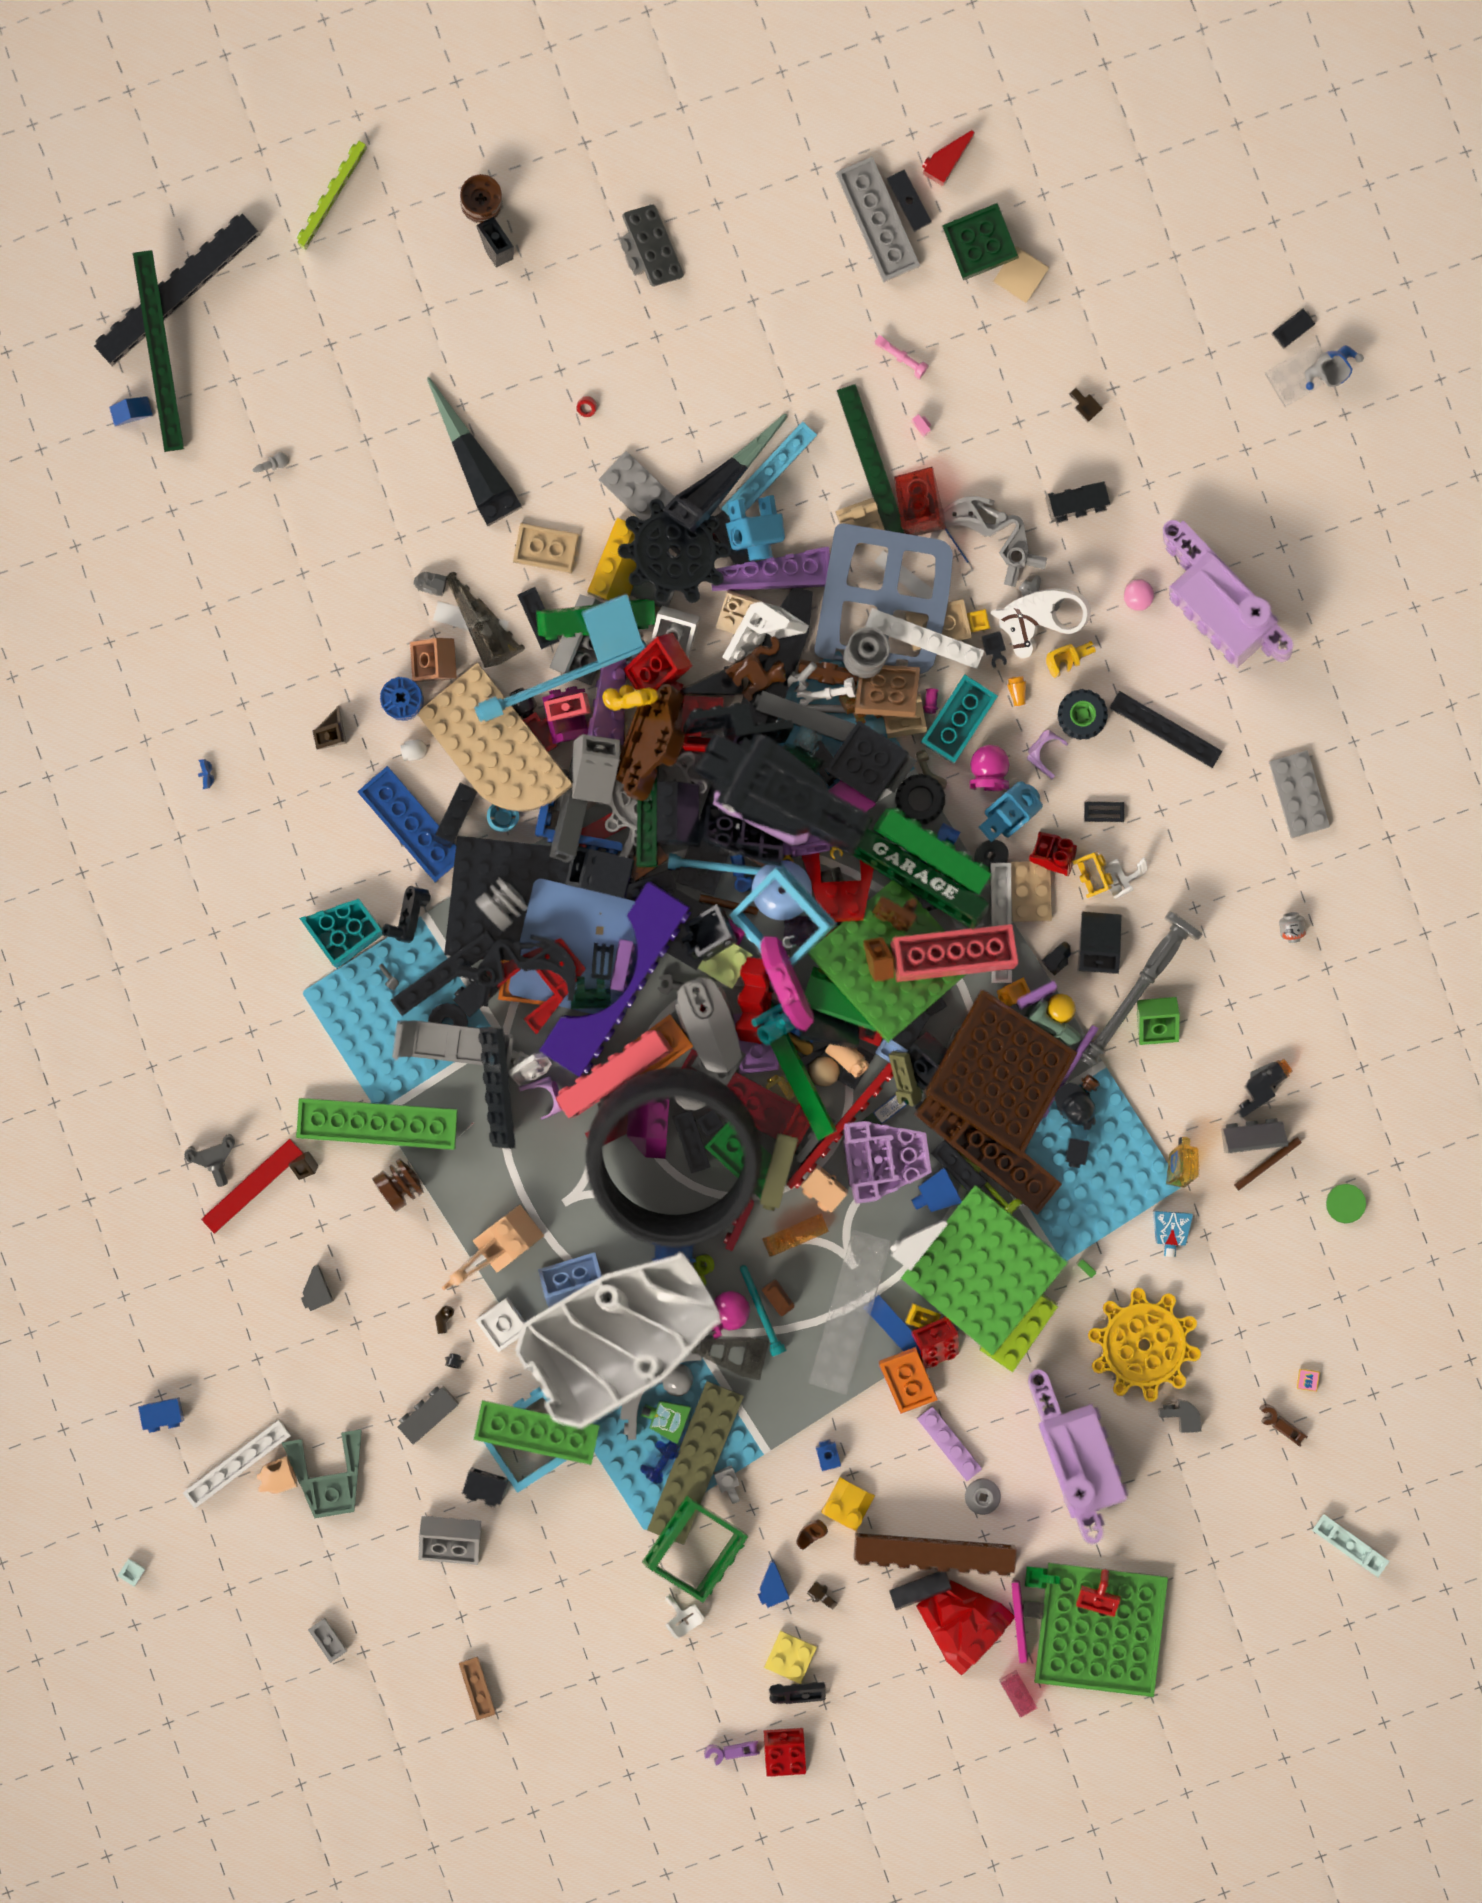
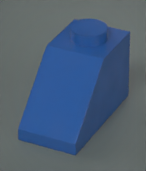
M774 1560L770 1561L760 1585V1593H758L761 1604H766L767 1608L790 1599Z

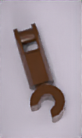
M1264 1404L1259 1407L1263 1413H1271L1268 1418L1265 1417L1261 1420L1263 1424L1272 1425L1273 1428L1300 1447L1302 1446L1301 1442L1304 1438H1308L1305 1433L1283 1417H1278L1273 1406ZM1294 1430L1298 1432L1295 1438L1291 1437Z

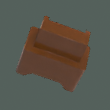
M777 1279L772 1280L762 1288L763 1293L781 1317L795 1308V1304Z

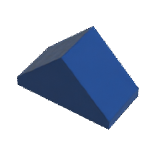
M148 396L125 399L109 407L115 427L153 416Z

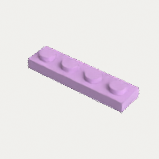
M933 1406L917 1418L966 1481L982 1470Z

